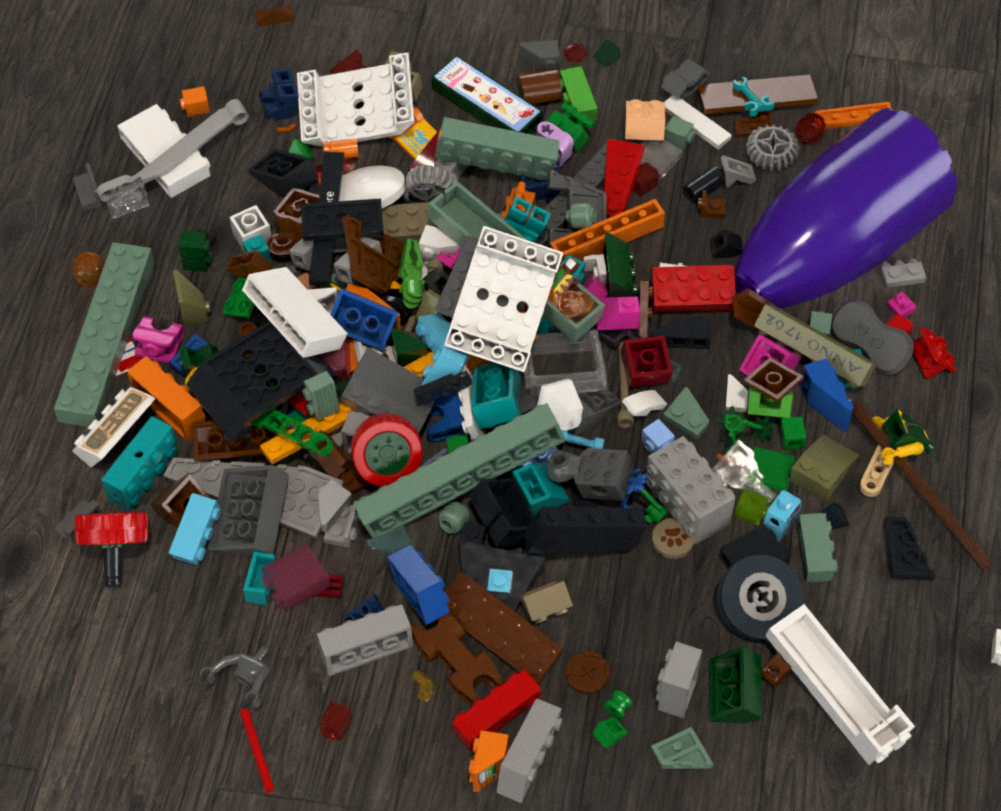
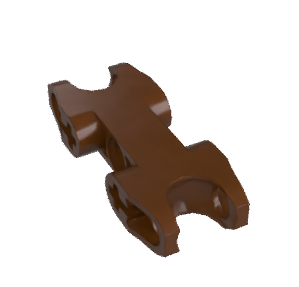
M446 614L435 620L438 625L432 630H423L414 623L410 624L412 639L418 651L429 662L439 657L452 672L446 677L448 685L459 698L472 706L479 699L474 691L478 684L489 683L494 688L505 684L494 662L483 651L473 656L460 642L465 637V632L453 616Z

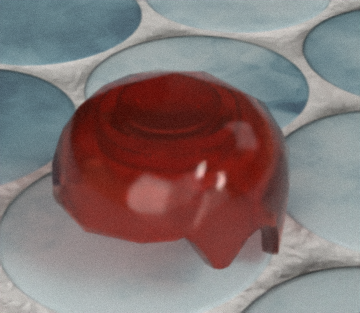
M809 112L798 120L795 131L797 137L802 142L816 143L824 136L826 124L824 118L818 113Z

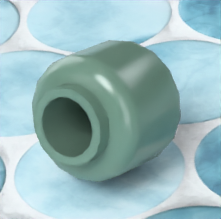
M588 202L573 203L570 210L566 211V220L570 222L574 229L589 228L593 223H596V209Z
M459 502L448 504L439 514L440 527L445 532L452 534L461 532L464 522L469 523L471 520L469 509Z

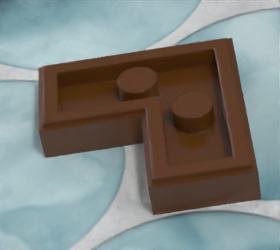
M772 110L758 111V114L752 116V118L734 119L735 138L749 137L753 130H757L759 126L764 128L767 124L769 127H772Z

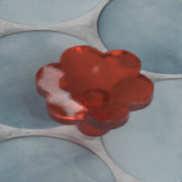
M575 43L570 44L564 50V55L567 56V60L570 62H582L583 58L587 57V51L584 50L583 45Z

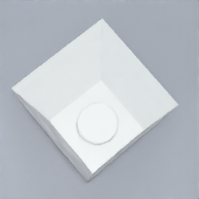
M565 379L542 385L537 406L547 403L561 430L566 431L579 427L582 420L583 406L572 380Z

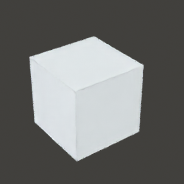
M257 205L229 217L233 236L243 251V241L258 235H262L267 244L268 239L271 237L270 225Z

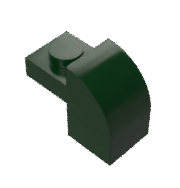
M207 344L196 350L186 346L178 349L180 354L179 361L185 369L186 375L188 376L202 361L219 352L218 347Z

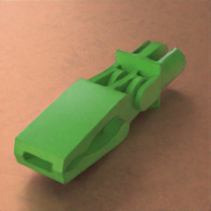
M407 239L403 253L400 256L398 276L403 280L399 292L403 293V302L409 309L417 307L418 303L422 300V288L425 283L424 280H420L423 260L418 242L414 239Z

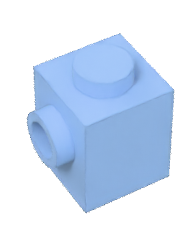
M659 419L642 429L641 441L650 453H654L674 442L675 436Z

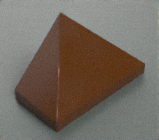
M291 5L255 11L258 27L295 21Z

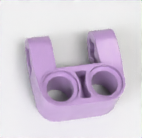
M544 121L537 126V136L560 140L558 158L555 167L560 168L572 155L574 144L572 137L550 122Z

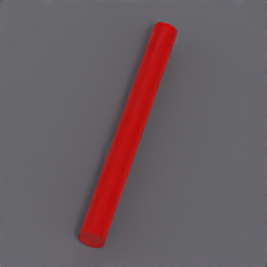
M242 709L240 715L265 792L271 793L275 789L249 709Z

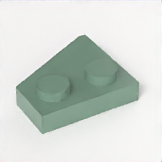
M692 727L651 746V751L662 769H710L713 767V762Z

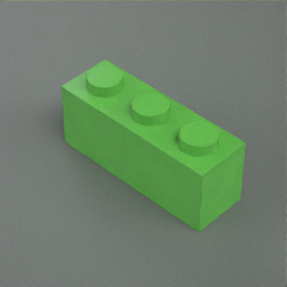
M582 66L560 70L563 102L575 106L577 111L587 114L592 121H597V106ZM574 117L572 118L574 123L577 124L579 122Z

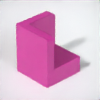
M593 274L582 285L596 298L608 295L607 286Z

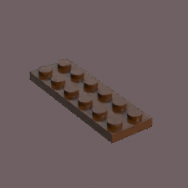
M461 571L445 592L449 598L447 605L450 613L448 614L453 616L466 632L517 671L521 672L525 669L538 685L565 650Z

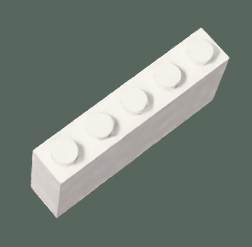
M157 104L117 125L120 138L145 167L186 136L185 133L182 134L177 123L170 120L166 110H161ZM196 150L170 172L155 180L172 198L210 177L209 168L211 166L208 159L202 157L199 150Z
M287 267L248 275L242 291L303 358L341 349L348 333Z

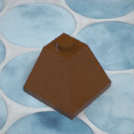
M770 357L746 377L744 383L778 402L804 379V376Z
M187 474L165 488L150 505L165 521L178 529L192 493L210 499L211 497L190 474Z

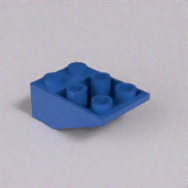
M828 359L804 365L802 373L804 379L800 383V390L807 404L841 431H848L854 406L851 399H848L845 394L843 383L839 382L835 367L830 364Z

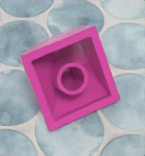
M638 297L598 298L605 304L603 317L597 322L598 330L639 328L640 308Z
M759 334L739 371L749 376L770 357L794 370L801 357Z

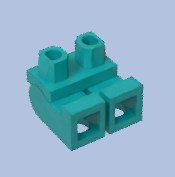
M516 196L504 221L528 241L535 242L540 232L546 227L551 213L534 205L529 214L532 204ZM520 204L525 207V211H521L515 206ZM535 213L540 214L543 220H538L533 215Z

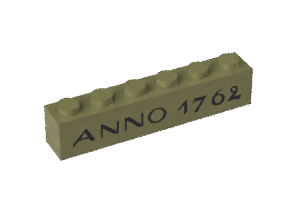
M765 304L754 325L759 329L758 332L766 337L771 335L777 339L776 343L784 347L788 345L794 349L793 352L795 354L811 358V363L828 359L830 364L835 367L837 377L842 376L847 379L846 383L855 388L866 385L877 365L772 304Z

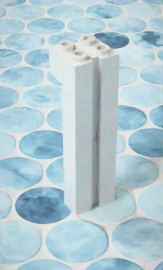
M805 604L769 628L765 635L791 666V669L868 765L874 761L879 764L889 756L890 752L898 750L912 736L910 732L915 726L898 705H895L891 710L887 707Z

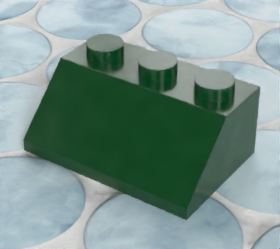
M605 233L604 260L607 270L608 297L637 296V285L633 284L635 268H631V264L634 262L633 251L629 252V244L611 233Z
M742 646L710 658L709 721L745 724L762 718L761 655Z

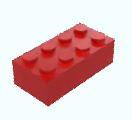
M734 265L652 267L653 313L734 311L733 296L736 295Z

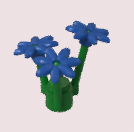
M635 469L632 471L629 480L630 485L625 489L627 495H625L624 500L620 503V508H631V506L626 505L628 495L633 490L638 491L650 502L645 509L647 515L644 514L646 522L649 524L652 521L658 523L666 514L667 509L656 502L644 489L643 483L646 482L644 479L648 475L639 474L637 476L641 469Z

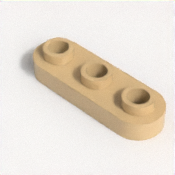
M880 445L877 446L860 483L861 492L868 497L877 496L881 492L894 462L890 465L883 463L885 458H881L884 449Z

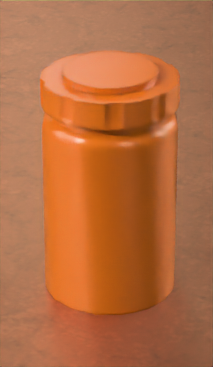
M357 139L324 141V153L325 151L344 152V159L359 158Z

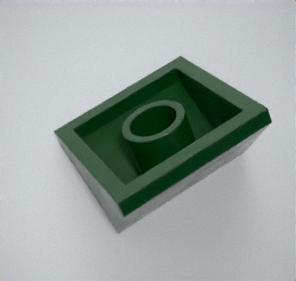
M394 327L392 328V350L397 364L404 367L428 354V345Z

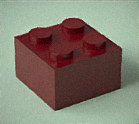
M664 335L624 340L621 356L629 388L670 382L673 370Z

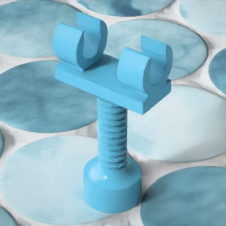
M561 430L567 442L569 441L587 448H603L604 439L596 437L594 440H589L568 434V430Z

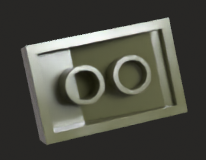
M823 434L801 455L792 467L790 481L827 502L857 461L859 454Z

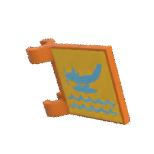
M416 107L414 108L415 123L401 135L388 137L396 141L414 161L437 133Z

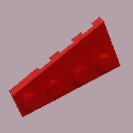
M607 138L604 192L607 193V217L609 218L625 212L645 151V146L642 144Z

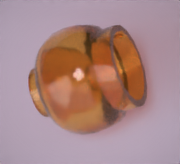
M82 252L73 259L71 272L75 280L82 286L88 288L98 285L105 263L101 256L95 252Z

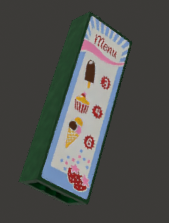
M457 55L448 60L431 77L432 90L486 126L532 134L537 129V126L543 122L542 110Z

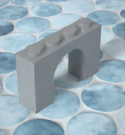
M360 237V241L383 254L379 241ZM302 238L289 250L295 267L310 270L314 240L303 241ZM346 238L335 239L333 253L346 252L334 263L338 280L354 285L357 280L352 277Z

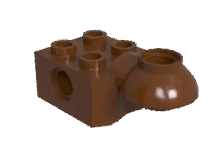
M294 187L273 211L276 230L279 233L272 235L267 241L271 254L280 260L291 258L289 250L303 238L301 204L318 203L319 195Z

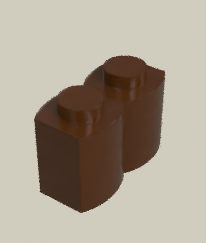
M252 250L246 254L233 256L226 269L238 279L247 278L249 274L272 270L274 266L257 250Z

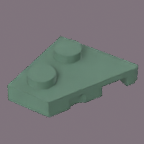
M687 387L683 389L663 413L664 420L695 439H698L709 426V419Z

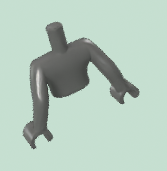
M262 646L254 657L244 653L225 656L212 667L202 668L200 676L202 680H205L208 676L207 681L212 684L216 680L215 674L228 665H238L232 676L241 684L247 687L252 686L251 691L246 693L245 700L247 704L253 700V706L258 708L261 704L258 693L263 681L270 672L269 667L262 662L269 650Z

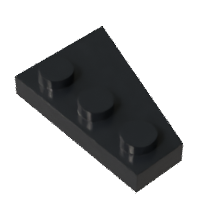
M886 516L884 528L891 578L934 580L936 575L933 570H930L926 562L928 559L925 553L921 552L917 544L918 539L908 519L905 517Z

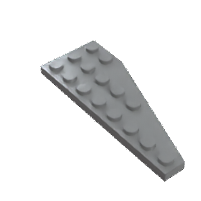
M173 458L163 476L169 481L176 482L185 475L190 474L210 497L218 500L224 469L267 465L264 463L235 461L224 463L219 460L209 462L194 461V459ZM278 464L275 467L289 474L279 525L317 539L321 532L317 491L324 482L328 483L330 479H333L342 487L345 485L344 481L307 466L287 467V465Z

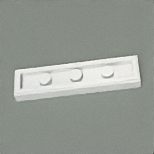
M672 95L665 101V112L671 116H676L693 123V132L719 150L731 140L732 135L684 100Z

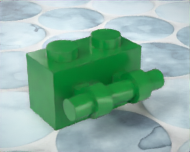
M563 103L561 109L565 111V114L562 115L557 110H554L546 122H550L568 133L574 142L573 150L578 153L589 139L584 128L587 126L592 129L595 122L587 114L577 111L575 106ZM573 117L579 121L577 124L571 121Z

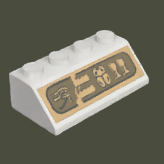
M133 387L126 391L122 389L114 397L116 400L114 405L108 404L101 412L103 417L99 421L95 419L88 426L90 430L86 436L82 434L74 442L76 447L72 452L92 468L104 458L155 400L153 396Z

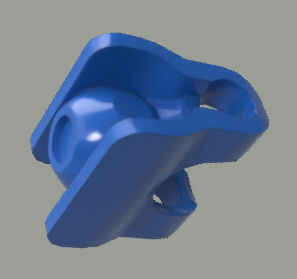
M459 390L434 401L428 415L443 416V418L438 423L428 427L427 437L431 442H444L446 438L454 435L463 436L465 434L462 427L464 418L461 414L460 406L463 405L458 396Z

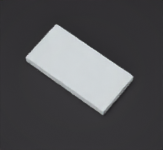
M464 364L459 373L467 370L472 379V385L458 391V396L463 405L460 406V411L464 418L462 427L466 434H470L471 442H473L478 436L486 435L487 430L486 428H478L471 409L473 376L466 364Z

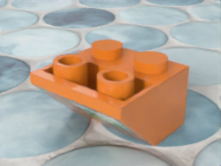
M481 730L480 737L475 738L473 752H475L474 760L471 759L469 766V782L473 783V791L479 792L499 778L500 766L509 751L507 734Z

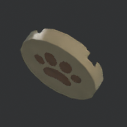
M675 518L662 520L653 530V546L664 557L672 559L685 557L695 545L694 539L685 532L684 527Z

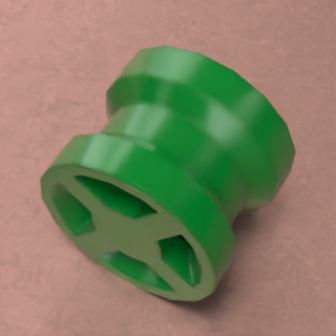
M614 690L611 694L612 698L607 700L603 706L610 715L621 719L625 714L624 711L631 707L632 701L623 692Z

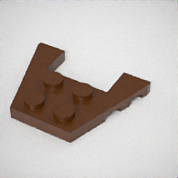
M350 215L344 216L342 221L352 277L381 295L386 293L394 276V267L398 266V257L403 253V248L393 241L385 243V254H381L360 241L361 222Z

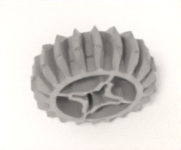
M766 124L764 128L759 126L748 137L746 144L747 157L750 158L751 163H755L756 167L762 166L763 170L766 168L770 172L773 169H776L778 172L781 168L786 170L788 165L792 166L799 151L798 141L794 133H789V128L784 130L782 125L775 127L773 124L772 127H769Z
M422 164V166L411 168L406 176V190L408 194L412 195L413 198H418L419 201L431 202L441 193L444 195V191L458 181L452 171L446 170L445 167L440 168L438 165L432 166L430 164L426 166Z

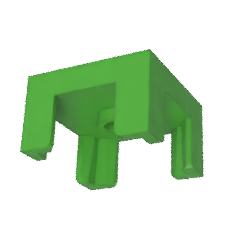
M749 386L748 414L790 418L793 392L790 391L781 400L776 402Z

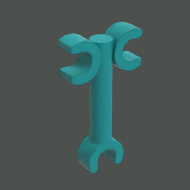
M742 77L741 83L733 80L734 90L742 91L750 100L745 103L744 108L745 111L750 109V117L756 116L758 111L774 109V101L769 102L768 95L763 96L761 101L747 86V78Z

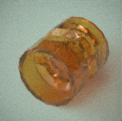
M566 291L560 296L558 307L560 312L566 317L583 318L592 311L593 300L587 292Z

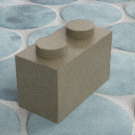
M560 579L519 595L527 620L535 621V623L547 620V616L553 613L555 615L566 613L568 611L567 608L573 606L566 584Z

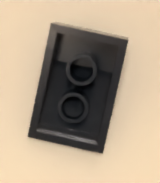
M274 149L248 169L249 174L281 197H286L293 187L304 190L319 178L310 158Z

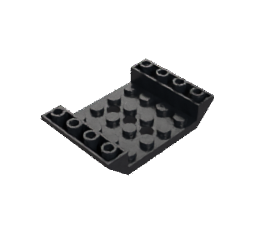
M269 321L202 361L186 386L229 440L235 443L251 433L250 422L305 389L303 381L325 371L328 372L333 381L339 379V376L320 354L303 358ZM247 354L254 355L250 360L244 359V356ZM258 368L266 369L262 374L255 372ZM270 382L278 383L274 388L267 387Z

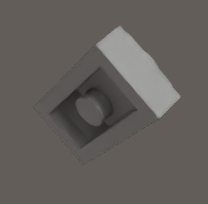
M724 155L721 157V168L723 169L726 188H729L736 180L750 185L756 181L752 165Z

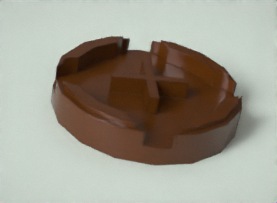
M582 651L569 659L566 665L565 678L568 685L574 691L585 695H592L606 687L610 679V667L601 654L593 651Z

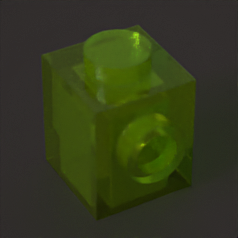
M744 489L736 506L735 517L759 525L762 518L765 519L766 512L769 509V506H767L768 497Z

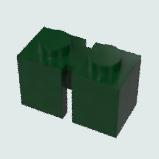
M182 230L178 248L180 257H182L183 270L207 272L208 266L212 265L213 253H210L211 243L207 240L206 232Z

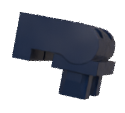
M291 69L272 70L273 83H270L269 89L260 90L259 93L261 103L270 102L265 103L263 106L264 115L274 116L276 121L292 118L297 111L299 94Z

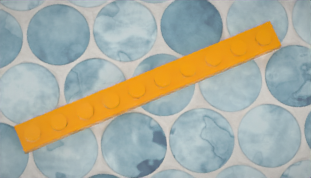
M430 352L426 356L404 366V368L424 379L422 373L427 364L430 366L433 364L434 361L431 359L434 353ZM339 402L340 412H336L332 416L329 415L321 419V421H317L315 416L302 423L311 427L315 432L322 430L329 434L342 427L349 412L354 410ZM295 426L287 430L286 433H292L295 430ZM311 433L305 434L302 441H308ZM279 435L260 445L261 451L271 465L303 448Z

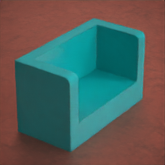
M261 552L253 553L243 588L246 602L268 605L278 569L275 555Z

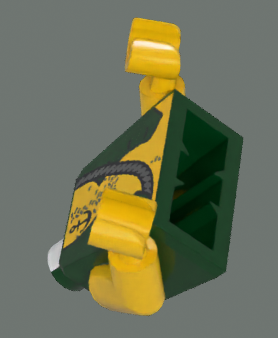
M896 409L885 420L877 416L872 419L874 422L877 421L875 424L878 423L880 425L879 428L885 426L891 445L894 448L887 447L882 452L881 458H885L883 463L886 465L892 464L896 456L901 458L910 455L916 458L922 452L930 453L934 447V443L928 439L924 427L899 409Z

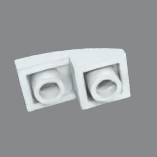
M655 390L639 392L624 398L622 401L627 407V411L633 416H647L651 410H664L667 406V403Z

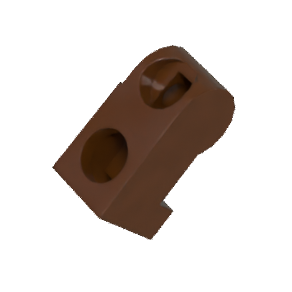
M778 652L765 666L761 676L772 686L777 687L793 670Z

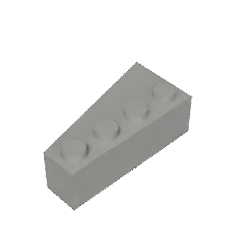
M536 698L500 766L496 793L517 802H523L535 778L537 769L545 758L547 748H550L553 743L554 732L560 730L563 719L560 718L562 708Z

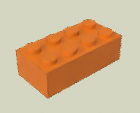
M145 356L127 371L131 387L153 396L155 400L150 404L149 408L165 423L172 426L173 430L185 441H191L193 439V423L205 422L206 416L202 410L203 406L196 397L193 398L189 394L185 386H179L170 373L162 371L161 366L155 360L151 361Z

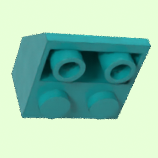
M532 463L514 470L513 478L533 514L536 515L541 507H559L570 502L561 483L552 481L546 473L547 466Z

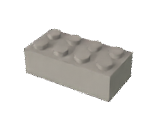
M402 604L389 606L384 611L378 613H369L355 621H346L341 626L335 628H326L317 634L320 654L329 676L413 647L411 625Z

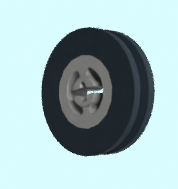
M752 555L738 561L727 569L718 584L716 600L719 614L732 632L746 640L760 642L768 641L765 635L769 628L804 604V594L798 576L785 562L769 555ZM759 583L764 586L753 590L747 598V591L751 584ZM759 595H762L761 602L758 601ZM773 599L772 608L769 610L768 613H760L756 611L758 609H762L768 606V604L771 603Z

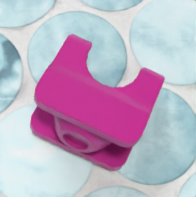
M143 317L139 326L133 332V339L138 341L134 351L135 355L142 358L147 356L151 360L169 363L177 354L184 338V326L173 323L166 330H156L154 318Z

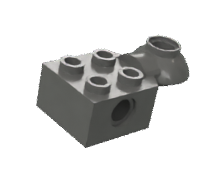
M587 448L579 456L560 450L550 456L546 473L552 481L565 482L574 478L583 498L623 501L626 493L625 489L629 484L634 464L627 450Z

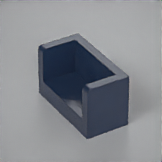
M554 167V170L560 174L559 168ZM520 174V182L526 184V191L535 193V201L556 197L561 191L548 189L547 180L527 182L525 175Z

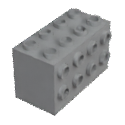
M682 436L648 456L646 485L671 516L680 522L685 532L694 539L695 545L730 525L735 495L731 489L725 487L720 476L710 469L707 460L696 452L692 442H688Z

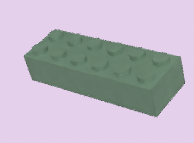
M444 117L437 139L435 158L443 161L458 162L462 165L478 166L482 169L497 170L502 173L507 172L519 176L524 174L527 177L548 181V171L554 170L557 162L560 140Z

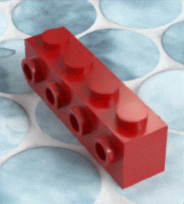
M525 669L519 673L516 672L508 678L505 684L493 688L490 695L486 698L478 699L467 712L459 713L454 718L453 731L471 751L474 747L475 738L480 737L481 730L488 732L498 731L534 704L536 698L541 699V687Z

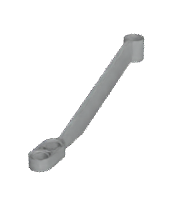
M233 99L229 101L224 108L211 115L136 175H123L101 184L97 188V194L101 201L108 202L129 194L137 186L167 174L231 123L235 125L245 123L249 116L240 100Z

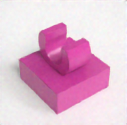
M903 292L888 301L886 306L894 315L898 313L902 317H906L916 309V305Z

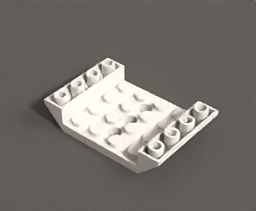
M409 53L389 56L390 64L319 77L316 70L297 73L302 143L323 147L324 141L357 139V142L401 135L415 123ZM358 85H362V86H363V88H362L361 91H359V92H355V91H354V89H355L356 86H358ZM359 102H364V106L362 108H355L356 104H358ZM360 119L366 120L363 125L357 126V122Z
M483 226L444 346L525 372L531 354L530 350L563 252ZM479 289L487 290L489 295L486 300H480L477 297ZM504 295L508 298L507 306L501 307L497 304L498 296ZM519 302L527 304L528 311L526 313H519L516 306Z

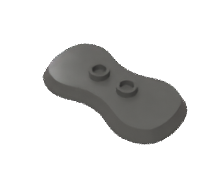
M852 299L845 302L839 307L831 320V333L833 337L843 345L861 349V352L867 359L877 364L874 370L880 374L894 375L907 365L912 357L914 344L911 337L901 329L884 324L876 316L872 307L865 301Z

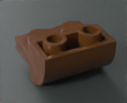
M549 68L516 74L517 83L521 89V97L529 103L536 105L540 102H554L557 99H562L561 83L557 70Z

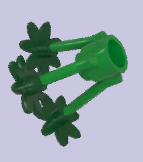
M734 406L730 407L729 413L724 409L720 410L724 417L718 418L717 422L724 423L722 431L724 432L728 429L732 440L724 441L729 447L725 448L723 453H730L731 460L735 458L736 454L744 458L743 451L750 449V446L744 445L747 438L744 437L739 440L736 435L743 431L744 426L747 425L751 429L756 430L752 438L760 436L761 442L765 441L766 435L773 437V433L769 429L775 427V423H769V416H765L763 421L757 416V424L746 419L742 420L740 417L743 415V412L735 413Z

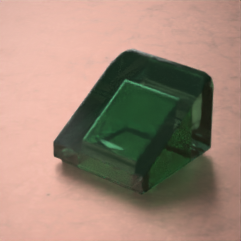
M607 39L593 57L602 65L608 67L620 58V48Z

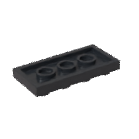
M381 198L301 204L303 241L345 238L342 218L346 215H350L361 222L360 237L384 236Z

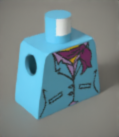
M782 490L767 510L763 524L775 533L778 542L782 540L801 514V500Z

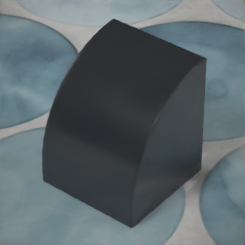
M726 229L721 230L710 239L713 255L717 257H735L743 251L741 236Z

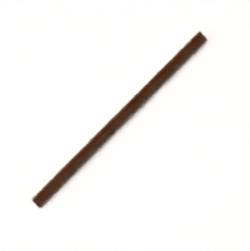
M858 400L853 402L854 410L852 412L883 449L887 447L894 449L890 440H888V435L885 436L887 433L883 434L885 431L883 429L880 430L882 427L879 428L880 425L878 423L875 424L877 421L874 422L872 420L873 417L870 418L872 415L870 413L867 414L868 411L864 410L865 407L862 408V403L859 404L860 401L858 402ZM894 457L893 462L920 492L928 504H930L952 533L956 535L957 539L971 556L975 558L983 570L990 567L994 562L990 563L992 560L989 561L990 558L987 559L988 556L984 554L985 551L982 553L983 549L980 551L981 547L978 548L979 546L975 544L976 541L973 542L975 539L971 540L973 537L969 538L971 535L968 536L969 533L965 531L966 528L963 530L964 526L961 528L962 524L959 525L960 523L956 521L957 518L954 519L956 516L952 517L954 514L951 515L952 512L950 510L947 511L949 508L945 509L947 506L944 507L945 504L941 502L942 499L939 501L940 498L937 499L938 496L934 494L935 491L933 493V489L930 491V485L927 486L928 483L925 485L927 481L924 482L922 480L923 477L920 478L922 475L918 476V471L915 472L917 469L913 470L915 467L913 465L910 466L912 463L908 464L910 461L907 462L905 460L907 457Z

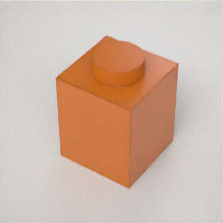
M204 86L182 91L183 99H180L182 110H186L187 117L210 113Z

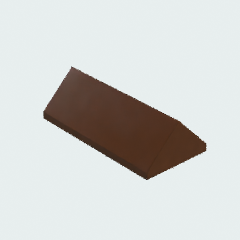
M215 421L194 422V461L264 455L260 445L278 435L264 427L260 429L249 423L251 433L232 443Z

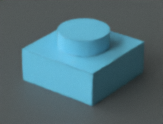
M490 569L487 591L510 594L512 571Z

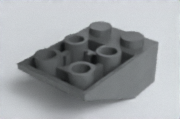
M596 377L574 384L583 406L582 420L579 427L568 430V433L577 436L587 432L621 406V401L616 395L608 390Z

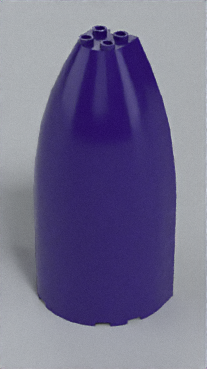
M883 108L868 117L801 170L764 210L751 231L735 270L736 294L749 288L781 309L833 292L867 273L887 259L953 205L957 189L956 173L952 172L950 166L952 163L950 155L946 149L942 150L937 143L939 138L922 121L903 110L896 112L891 108Z

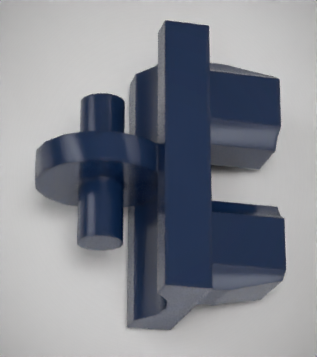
M373 594L346 614L343 620L344 622L349 620L355 621L369 613H378L385 609L380 605L377 595Z

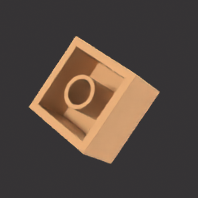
M637 99L626 101L625 139L664 140L665 102L658 100L646 102Z

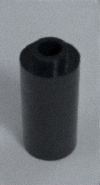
M712 166L683 186L686 198L694 203L698 200V197L702 198L703 191H707L708 194L725 181L723 169Z

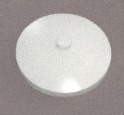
M369 166L353 170L342 176L339 201L381 198V205L384 208L403 195L406 189L404 175L400 170L389 166Z

